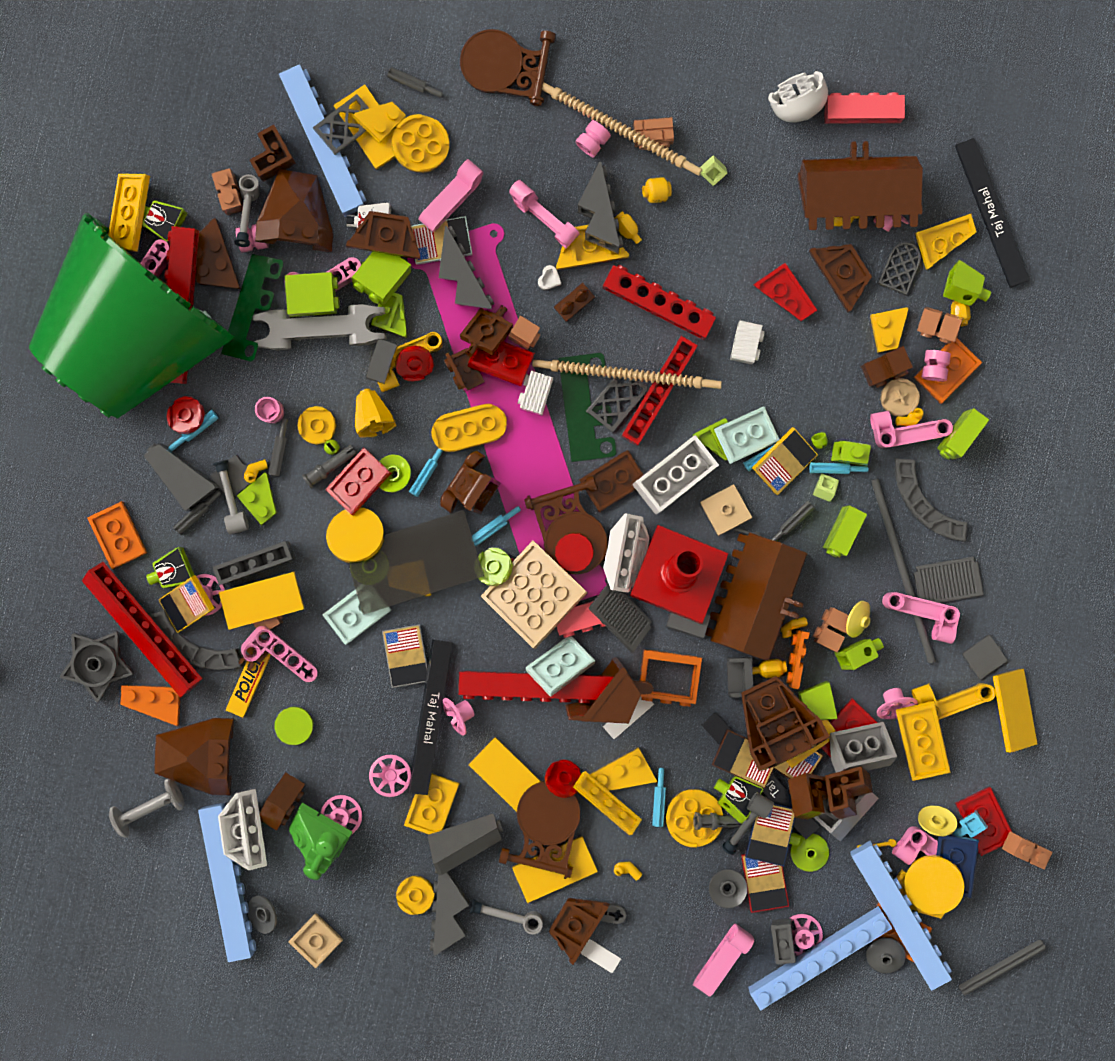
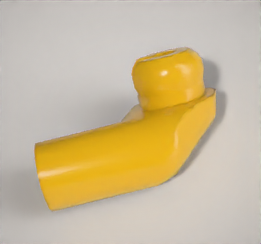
M915 408L906 417L897 416L895 420L896 426L916 425L923 417V410Z
M265 459L247 466L244 473L245 481L253 483L259 471L268 469Z
M801 617L783 625L780 630L782 637H792L793 633L791 630L807 626V619Z
M619 862L614 867V873L617 876L630 874L637 881L643 875L631 862Z

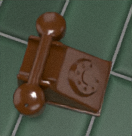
M474 451L466 457L463 465L441 496L440 505L442 508L452 513L459 500L469 511L479 515L482 513L501 484L489 475L474 470L484 460V454Z

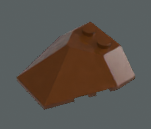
M279 169L256 222L255 242L275 244L277 240L313 245L312 250L332 252L333 231L318 175Z
M777 676L741 693L750 755L759 772L778 766L811 750L830 738L821 719L801 702Z
M212 718L157 734L154 774L210 795H231L232 776H229L230 739L233 738L234 718Z

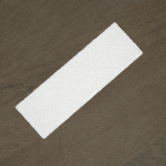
M640 697L629 724L606 723L603 728L615 739L650 709L654 703L641 700Z
M591 939L588 940L581 952L582 955L613 973L621 958Z

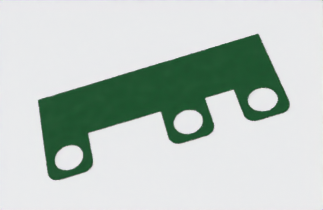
M255 254L251 255L228 332L234 337L223 346L221 354L247 361L254 360L258 343L246 340L255 308L267 311L271 307L274 293L261 288L265 277L273 279L280 277L284 264L282 260ZM273 263H278L279 271L277 274L272 275L270 267ZM268 294L270 301L266 306H262L260 303L261 297ZM248 345L254 347V353L250 357L245 355V349Z
M602 353L558 358L559 362L564 361L566 363L569 361L570 364L572 362H575V364L579 362L580 365L585 363L587 366L591 358L598 357L602 362V368L605 366V359ZM565 370L562 373L560 372L571 462L615 456L616 445L614 438L595 439L594 426L602 424L586 412L591 405L587 374L582 375L581 372L579 374H576V372L572 374L570 371L566 373ZM602 405L595 406L592 411L596 413L598 410L603 409ZM605 405L606 411L611 413L610 406ZM608 416L607 423L610 424L612 422V416ZM605 441L612 444V451L608 454L602 453L600 450L601 443Z

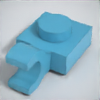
M975 811L960 820L959 823L962 826L957 828L952 835L963 837L968 834L972 838L987 829L988 826L979 813Z

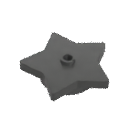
M119 632L111 633L97 640L77 633L71 634L73 655L71 661L61 673L60 678L83 684L96 702L102 699L113 681L134 674V671L120 656ZM96 660L99 662V667L95 665Z

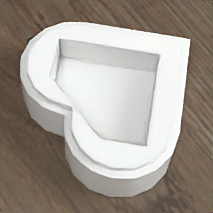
M551 265L546 266L543 269V275L538 279V286L542 290L561 286L556 268Z

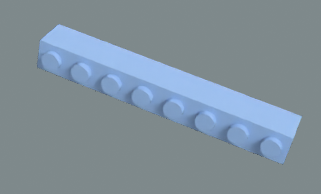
M299 64L279 73L344 217L357 212L358 207L364 205L363 202L366 201L362 190L358 191L355 186L358 184L354 173L350 174L348 170L350 163L346 155L342 157L340 152L334 155L313 130V127L322 121L327 113L322 104L318 105L316 98L319 96L315 87H310L308 83L311 78L307 70H302ZM324 124L319 128L322 133L330 134V124ZM332 139V145L337 149L341 144L338 139Z
M225 803L202 807L198 810L227 960L228 962L251 958L254 951H256V943L251 937L252 923L250 920L248 921L247 917L249 907L248 903L244 902L243 894H245V887L240 882L239 877L241 875V867L223 854L218 815L226 806Z
M868 841L850 851L853 860L931 991L951 981L949 973L952 970L946 961L942 962L939 957L942 955L937 945L933 946L930 942L932 936L927 928L923 929L920 925L922 920L917 911L913 912L910 906L912 903L907 894L903 896L900 889H902V886L897 877L895 879L892 878L890 874L892 869L887 861H882L880 856L883 854L878 845L873 846L872 842Z
M878 906L797 956L796 963L785 964L749 986L750 995L761 1011L888 932L892 927Z

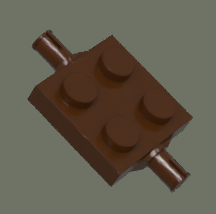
M501 305L496 313L480 308L461 332L460 339L470 344V347L465 351L469 357H472L477 349L493 355L509 335L513 324L503 318V315L507 312L505 306Z

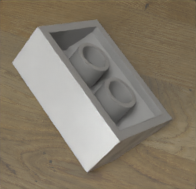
M884 722L829 734L831 761L836 773L860 766L866 771L891 766L897 758Z
M873 793L856 796L857 815L838 819L830 812L829 801L826 799L823 801L825 813L813 818L841 842L879 798Z

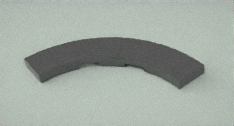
M895 458V478L898 490L912 515L925 527L943 537L966 541L967 522L954 520L939 513L921 493L916 477L915 460Z
M165 610L149 615L191 665L217 670L233 669L242 666L239 663L240 656L237 648L211 650L200 647L188 641L179 632L177 633Z

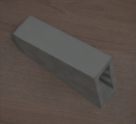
M153 444L147 449L148 452L143 455L185 511H191L201 501H204L220 488L214 481L175 452L169 450L164 444Z
M490 814L429 834L428 840L432 860L438 876L443 875L501 841L500 832L503 831L500 820L496 821L494 814Z

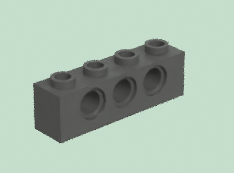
M284 541L212 568L218 585H225L290 562L296 558L290 541Z

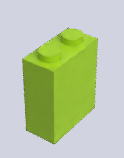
M372 252L352 276L353 287L358 292H364L369 295V299L374 303H380L384 306L411 273V264L400 256Z
M332 272L285 275L287 314L290 317L337 314L336 308L340 307L339 297L335 295V289H338V279L334 277Z
M974 408L964 411L953 425L952 433L945 436L937 447L941 451L940 455L947 460L961 458L988 423L989 419Z
M850 505L843 506L823 546L827 550L826 553L835 558L847 556L867 514Z

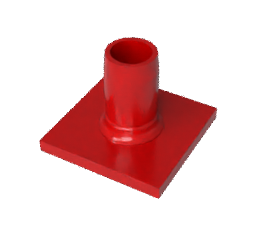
M657 525L630 596L702 624L729 553Z

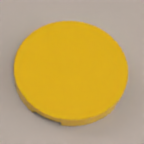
M415 114L404 118L396 126L392 136V150L398 162L405 168L414 172H429L438 168L444 162L449 150V137L446 129L438 120L422 114Z
M360 508L354 515H351L347 510L341 511L331 520L326 533L327 544L331 552L338 559L348 563L370 559L379 551L384 541V529L379 517L366 508Z
M688 789L680 792L671 800L666 811V825L671 836L677 842L687 847L697 848L714 841L722 827H718L715 830L710 828L695 830L693 825L695 812L700 814L716 813L723 816L722 808L716 798L700 789Z
M927 855L915 860L909 867L905 876L904 887L908 898L915 907L926 913L943 914L951 911L960 903L964 894V879L959 868L951 861L938 855Z

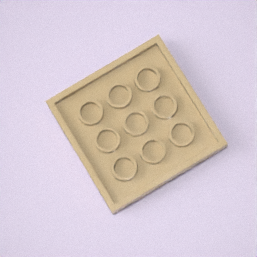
M532 541L512 562V573L508 580L501 585L490 586L481 597L532 648L536 649L588 592L536 542Z

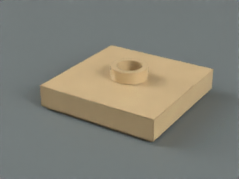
M734 484L700 502L718 536L752 519Z
M315 913L288 942L311 965L317 968L343 941V938Z

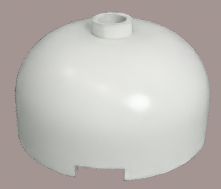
M817 71L814 72V75L801 73L779 84L778 91L770 93L768 97L777 117L786 122H801L812 118L821 111L828 98V88L822 73ZM792 84L797 85L800 95L797 96ZM780 98L782 100L783 105H780L779 103Z

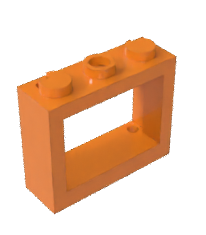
M643 649L639 681L646 682L649 659L693 665L689 696L653 691L650 694H641V700L652 702L654 698L660 699V703L672 704V701L679 702L680 706L691 707V704H696L702 658Z

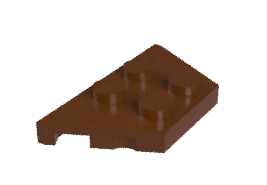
M369 211L363 223L358 226L354 235L346 243L347 248L414 259L421 258L409 218L405 216Z
M214 218L199 232L196 265L197 283L207 286L213 285L216 287L241 289L218 221Z
M852 244L811 248L809 253L847 313L850 312L872 277Z
M568 898L550 927L549 933L557 940L560 949L566 952L572 965L576 962L607 911L609 903Z

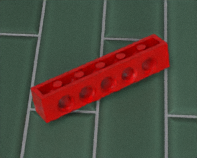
M613 265L602 289L702 340H705L716 319L713 316L714 313L705 308L701 310L696 307L694 302L690 300L683 301L679 299L678 294L669 291V293L663 291L662 286L654 282L650 284L645 281L643 276L639 274L632 275L628 273L627 268L621 265L617 267ZM622 280H629L631 286L623 288L620 282ZM640 288H644L648 291V295L641 297L637 291ZM662 297L665 300V304L662 306L657 305L655 298ZM675 305L680 306L682 313L674 314L672 307ZM689 315H697L699 322H690Z
M681 336L660 373L663 374L665 372L666 375L671 373L672 376L674 374L679 376L698 345ZM654 381L623 432L622 438L635 446L639 445L672 390L673 383L670 385L667 382L665 384H662V382L657 384Z

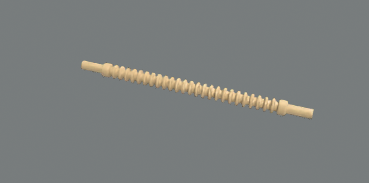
M543 82L542 90L550 94L553 99L559 100L560 103L564 102V105L569 104V108L573 107V110L578 109V113L587 114L588 118L596 119V122H601V125L605 124L606 128L610 127V130H615V133L619 132L620 136L624 134V138L629 137V141L633 140V143L638 142V146L643 145V148L647 147L648 151L652 150V153L656 152L657 156L661 155L662 159L666 158V161L671 160V164L675 163V166L678 168L683 167L698 176L701 174L703 169L687 161L683 155L678 156V153L674 154L673 150L669 151L668 147L664 148V145L659 146V142L650 141L649 137L641 136L640 132L636 133L635 129L627 128L626 124L622 125V122L617 123V119L608 118V114L603 115V112L599 113L598 109L590 108L589 104L585 105V102H581L580 99L576 100V97L571 98V94L567 95V92H563L562 89L554 88Z
M534 359L532 363L533 367L551 369L553 372L560 370L562 373L565 370L566 373L570 371L572 374L574 372L579 374L581 372L582 375L586 373L588 376L590 374L592 376L597 374L598 377L601 375L606 377L607 375L608 378L613 376L614 379L616 377H619V379L624 377V380L629 378L630 381L632 379H635V381L640 379L641 382L643 380L646 382L651 381V383L656 381L657 384L660 382L665 384L667 382L668 385L673 383V386L676 384L681 386L683 384L684 387L689 385L690 388L694 386L697 389L702 387L722 388V381L707 380L700 376L695 378L690 376L688 378L687 375L682 377V374L679 376L674 374L672 376L671 373L666 375L665 372L663 374L660 372L655 374V371L652 373L647 371L645 373L644 370L639 372L638 369L636 371L633 369L629 371L628 368L623 370L622 367L620 369L617 367L612 369L611 366L609 368L607 366L602 368L601 365L596 367L595 364L593 366L588 364L586 366L585 363L580 365L579 362L577 364L572 362L570 364L569 361L565 363L564 361L559 362V360L543 361Z

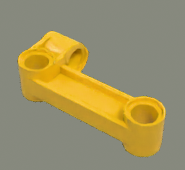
M430 332L420 338L397 346L385 384L377 382L382 393L400 386L393 370L396 367L395 360L400 351L415 345L426 348L430 353L439 351L443 346V340L438 333ZM433 337L439 339V343L436 346L429 345V340Z
M930 683L911 690L912 696L918 701V704L934 701L938 719L984 702H989L996 695L994 687L985 683H979L936 700ZM986 687L988 694L982 697L981 690Z

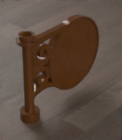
M488 29L480 31L467 40L461 51L460 67L463 76L478 91L527 97L531 105L541 106L544 103L541 93L550 44L555 42L556 34L551 31H541L539 40L543 42L542 49L531 51L521 47L512 36L501 30ZM535 57H540L539 66L530 68L526 65L528 60H532L529 63L530 66H534L536 64ZM525 77L529 78L532 82L530 89L527 91L508 89L516 80L519 88L526 89L529 86L528 79L525 80L524 84L521 83L522 78Z
M593 475L586 477V482L535 498H531L528 495L524 499L527 510L535 511L544 540L545 552L556 563L558 562L555 556V548L558 541L565 535L580 533L591 542L594 551L590 564L580 571L564 569L568 574H583L593 570L601 563L606 554L607 535L605 529L595 517L583 509L579 500L580 491L589 489L590 492L598 490ZM574 493V499L568 498L565 502L566 505H569V502H571L572 507L570 509L565 508L562 503L563 497ZM546 505L552 506L555 510L553 516L548 515V512L552 511L551 508H547L544 511V517L547 520H554L549 525L547 531L541 517V509ZM560 510L565 512L564 514L559 516Z
M545 781L538 782L523 793L517 807L518 823L524 834L523 850L520 855H514L509 853L510 849L502 848L499 863L506 865L507 861L563 874L564 879L571 878L573 867L568 864L575 830L580 821L578 799L575 795L568 798L555 796L549 791ZM568 839L563 859L554 861L549 855L552 849L558 850V853H553L552 856L559 858L562 854V849L557 844ZM542 845H549V846H547L546 850H544V847H543ZM534 846L539 847L540 855L537 859L525 857L527 851L531 856H535L537 850L532 851L531 849Z

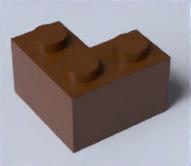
M275 125L257 133L266 151L251 158L250 162L262 182L277 175L279 169L286 170L296 164Z
M904 346L860 366L869 387L875 385L876 388L887 384L886 380L893 377V380L909 374L908 370L913 368Z
M860 766L825 775L830 812L838 819L857 815L855 797L873 792L870 774Z
M285 772L266 799L260 812V821L276 831L280 825L285 826L295 808L293 804L295 801L299 803L304 795L302 790L305 784Z
M804 773L788 780L792 810L795 818L808 820L825 813L823 801L828 799L825 777Z

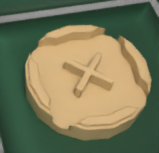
M899 378L891 380L884 386L881 391L880 400L883 408L886 411L890 410L889 413L891 415L905 416L917 408L920 394L913 382L908 379Z

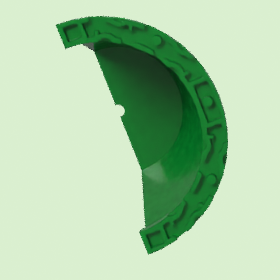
M85 213L81 218L29 344V350L37 358V361L43 365L42 369L46 373L57 377V383L63 387L67 386L76 392L79 398L99 408L100 412L106 417L110 418L113 416L118 419L231 341L234 336L199 309L194 307L189 309L191 303L178 293L173 292L168 285L157 278L107 234L109 229L97 218Z

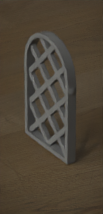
M907 242L895 246L889 254L878 284L907 295L921 260L918 248L912 243ZM904 245L906 251L900 253L898 247ZM896 249L898 254L892 256L894 250ZM915 249L918 256L912 258L910 251ZM908 253L910 259L904 261L901 255ZM899 256L901 263L895 265L893 258ZM918 258L917 265H915L914 260ZM889 261H891L892 266L887 268ZM911 261L914 268L907 270L905 263ZM903 265L905 271L898 273L896 267ZM894 268L896 275L890 277L888 270ZM914 270L912 277H910L909 272ZM886 273L887 279L882 280L884 274ZM906 273L909 280L902 282L900 276ZM898 277L900 283L894 286L891 279ZM889 280L891 286L885 284L884 282ZM909 282L907 289H905L903 284ZM901 286L903 291L897 289L896 287Z

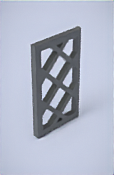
M357 94L313 127V130L334 155L366 132L360 124L348 123V114L359 112V110L349 109L352 103L357 101L360 104V111L369 109ZM340 112L346 113L345 122L334 121V117ZM324 124H330V134L322 133L319 128ZM333 125L345 126L344 136L333 135ZM347 127L359 128V132L352 137H348ZM332 139L343 140V144L336 149L332 145Z
M619 377L613 378L586 412L613 433L649 389L639 380L635 381V379H632L634 381L632 383L628 378L629 383L617 384ZM639 385L643 390L638 396L633 397L632 386ZM629 386L630 397L619 398L618 387ZM615 387L616 398L605 399V393L610 388ZM630 400L631 405L625 412H620L619 401ZM605 402H616L617 413H606ZM597 403H602L603 414H596L592 411ZM618 415V421L611 427L607 423L606 417Z

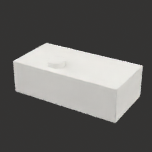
M694 435L632 485L653 512L658 514L719 466V464L697 436Z

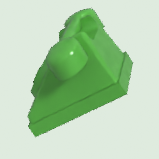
M302 803L289 827V832L295 845L300 849L305 858L306 865L303 868V873L309 879L319 880L334 860L340 856L352 831L323 814H320L318 817V811Z

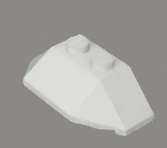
M625 513L610 530L603 569L611 590L629 593L634 586L648 550L650 539L641 516Z
M256 789L236 793L218 815L223 854L247 870L267 866Z

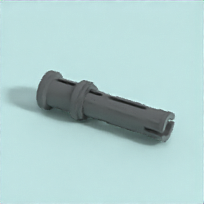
M349 445L324 464L315 465V469L307 474H302V477L312 489L316 483L322 479H327L330 472L357 455V453Z
M695 812L693 817L695 830H700L701 828L715 830L718 827L739 828L742 825L731 815L720 816L716 813L700 814Z

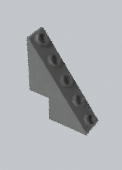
M599 162L578 203V213L591 218L585 231V240L619 254V248L623 247L622 237L618 236L616 231L619 230L618 219L613 217L615 206L614 202L609 199L611 188L610 184H606L605 181L607 177L606 166H602V163Z
M445 226L439 279L458 281L455 304L492 309L494 302L489 294L485 295L482 289L485 286L481 278L478 277L476 279L473 271L476 269L471 260L466 261L463 256L466 251L461 243L457 245L454 239L457 236L452 226Z
M450 871L438 876V881H434V893H437V901L433 900L432 912H436V918L432 920L431 932H435L434 939H431L430 951H433L434 956L466 935V930L456 914L468 907L470 901Z

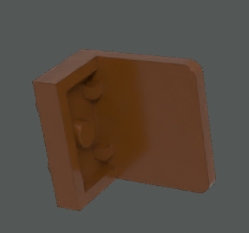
M468 348L451 356L449 353H446L447 359L444 360L450 373L454 371L456 375L452 378L458 390L463 389L464 393L485 383L480 371L468 367L470 357L465 353Z

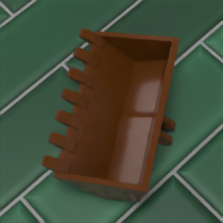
M854 141L850 145V157L843 159L802 160L800 173H798L797 178L805 218H808L809 230L817 229V218H825V228L832 230L834 228V217H842V228L850 229L851 217L859 216V228L861 229L867 228L868 216H876V227L883 228L884 216L893 215V227L895 228L901 227V215H909V225L917 227L918 214H922L923 168L917 156L869 157L868 141H863L862 157H857V143Z
M749 532L748 536L738 535L737 541L745 543L743 551L734 549L732 552V556L740 560L737 567L727 566L726 572L734 574L731 583L724 580L721 583L720 587L727 589L728 593L726 599L720 596L716 597L715 603L723 607L720 614L710 613V619L717 621L714 630L707 627L705 635L712 637V642L768 661L771 658L785 615L799 619L800 615L787 610L789 604L803 608L804 604L792 600V596L808 553Z
M615 657L600 675L614 677L596 700H590V703L574 702L565 704L568 720L629 724L641 694L646 695L653 692L652 683L632 680L624 666Z

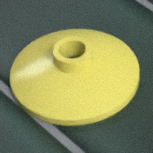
M866 601L858 602L848 616L846 632L852 638L858 637L870 624V605Z
M927 806L919 812V824L930 834L948 836L957 828L956 817L946 808Z

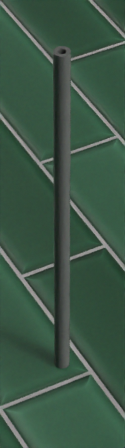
M879 479L872 480L871 483L906 594L915 597ZM913 615L928 663L935 662V657L923 619Z

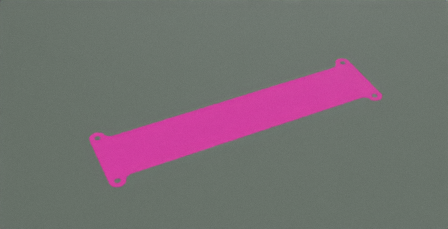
M492 223L468 231L472 255L465 256L466 261L471 260L476 269L473 271L476 279L478 277L481 278L485 286L482 289L485 295L489 294L494 302L492 309H482L496 313L501 305L505 306L507 312L503 315V318L512 323L514 327L518 318L496 254V246L502 241L504 230L500 225ZM492 230L497 231L495 238L490 236ZM407 258L412 268L423 270L428 276L453 354L469 348L470 344L461 340L460 334L479 311L480 307L455 304L458 281L439 279L441 261L416 265L414 258ZM509 335L504 340V342L522 348L513 341L509 340ZM532 362L527 372L528 375L531 374V371L535 372ZM480 371L485 383L467 391L466 394L471 407L492 404L500 408L507 419V427L503 436L494 442L483 445L494 478L501 483L498 490L506 514L517 506L521 509L520 512L509 519L519 554L532 541L536 542L545 551L544 540L535 511L527 510L524 499L528 495L531 498H535L573 486L547 405H545L542 416L520 409L521 404H518L520 393H525L526 386L523 384L518 386ZM574 493L563 497L562 503L565 508L570 509L572 507L571 502H569V505H566L565 502L568 498L574 499ZM548 505L541 509V517L546 531L554 520H547L544 517L545 509H552L551 512H548L549 516L555 514L554 508ZM560 510L559 516L564 514L565 512ZM600 564L587 573L569 574L588 592L581 600L599 595L607 585L605 582L606 575Z

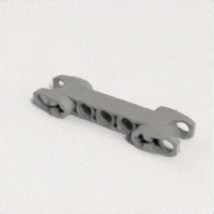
M364 304L348 306V315L291 319L287 314V310H269L253 315V321L267 323L270 328L269 335L266 338L254 342L258 343V348L276 351L290 350L291 340L349 337V344L351 346L370 345L377 343L378 338L387 340L384 333H374L369 328L370 320L375 316L385 314V308Z

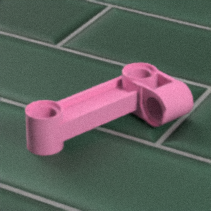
M518 180L512 185L509 193L514 200V204L524 213L529 210L556 234L554 236L555 239L563 247L567 248L579 236L580 233L569 222L564 225L537 202L539 198L525 183Z
M890 410L870 414L875 443L880 448H890L942 438L950 435L953 430L952 423L947 419L894 429L889 413ZM939 424L945 426L946 431L944 434L939 432ZM883 434L889 437L890 441L888 444L882 442Z
M889 592L883 596L882 603L887 609L935 620L932 630L933 640L949 644L954 642L960 612L956 607L898 592ZM892 596H895L897 599V603L894 606L890 603ZM947 610L951 611V618L949 620L945 616Z
M912 826L907 829L903 837L894 846L892 854L907 865H910L920 850L926 855H936L938 841L920 828ZM916 832H919V833H920L919 839L916 840V841H913V840H912L913 834L916 833Z

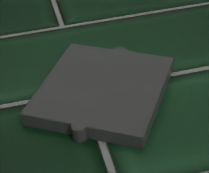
M237 455L233 456L227 463L229 469L227 473L234 497L251 484L244 479L247 465H244ZM216 470L210 477L220 487L218 490H222L225 494L220 473H217Z
M987 635L961 653L968 662V667L974 671L979 680L1008 661L1001 652V647L997 646L990 635Z

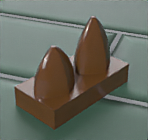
M581 283L555 305L554 309L567 322L595 299V296L584 283Z

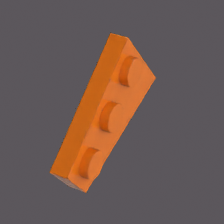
M796 630V633L792 634L791 645H794L793 653L789 655L791 672L787 673L786 683H789V687L793 689H799L803 671V662H800V660L806 655L804 639L809 638V632Z
M121 686V705L179 726L180 696L172 687Z

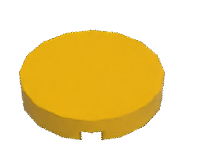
M314 406L309 407L300 415L297 426L299 434L304 440L311 444L319 445L333 437L336 430V421L330 411L324 407Z
M411 876L400 883L396 892L398 906L404 912L410 915H418L430 909L435 893L432 884L422 876Z

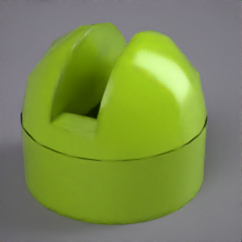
M820 432L811 437L812 443L816 448L822 449L823 446H827L828 439L826 433Z
M330 439L325 442L324 450L327 454L335 455L339 452L340 445L337 441ZM329 442L335 448L334 451H332L330 447H328L327 444Z

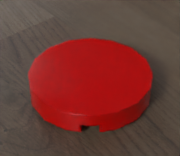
M415 345L400 351L396 357L395 366L397 373L403 379L414 382L420 381L430 374L433 370L434 362L429 350Z
M184 396L176 399L174 404L168 408L167 423L179 434H190L201 426L204 421L205 412L198 400Z
M570 533L558 541L555 548V556L562 568L568 571H580L590 564L594 549L586 536L580 533Z
M563 759L551 763L546 770L544 779L551 793L561 798H568L577 794L578 791L573 786L581 776V773L576 764Z

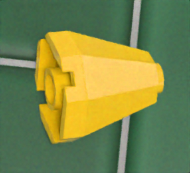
M371 389L360 391V394L356 397L355 428L359 437L378 436L376 432L382 430V434H385L396 427L392 414L376 391Z

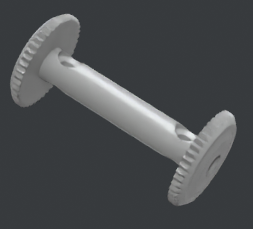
M166 779L164 783L165 793L124 814L116 806L111 807L109 818L117 834L124 838L128 837L130 832L129 823L171 802L177 810H182L184 798L177 784L171 779Z

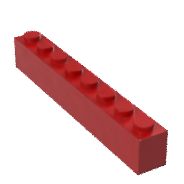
M172 226L171 231L168 233L170 250L166 254V260L169 264L168 270L165 271V281H167V285L173 292L178 293L191 303L189 307L191 309L194 302L199 230ZM188 370L170 383L187 384Z
M101 562L88 570L82 582L180 698L194 689L202 680V677L108 566Z
M460 671L458 695H463V699H475V696H482L484 700H494V696L501 697V700H513V697H521V701H532V698H540L542 702H551V698H557L559 702H571V699H578V703H590V700H596L614 676L579 675L550 697L529 673Z

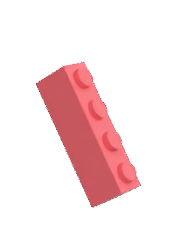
M896 92L888 93L887 95H880V93H869L868 95H861L860 93H850L849 95L831 93L828 95L825 104V124L901 123L905 118V95H899Z

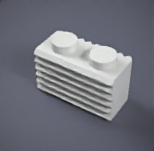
M741 320L738 322L730 360L750 365L755 360L758 361L760 349H757L758 343L763 341L765 332L762 331V325Z
M531 371L530 375L526 374L523 384L526 386L525 393H520L518 404H521L520 409L542 416L553 383V377Z

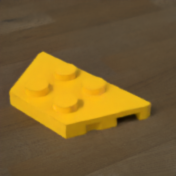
M588 225L577 226L575 228L580 234L567 248L562 246L556 269L560 270L629 258V253L622 247L619 248V254L585 240V231Z

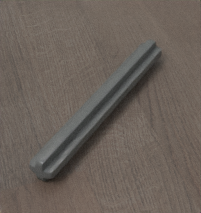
M1037 940L960 984V991L963 995L973 992L1043 952L1046 949L1044 943L1041 940Z

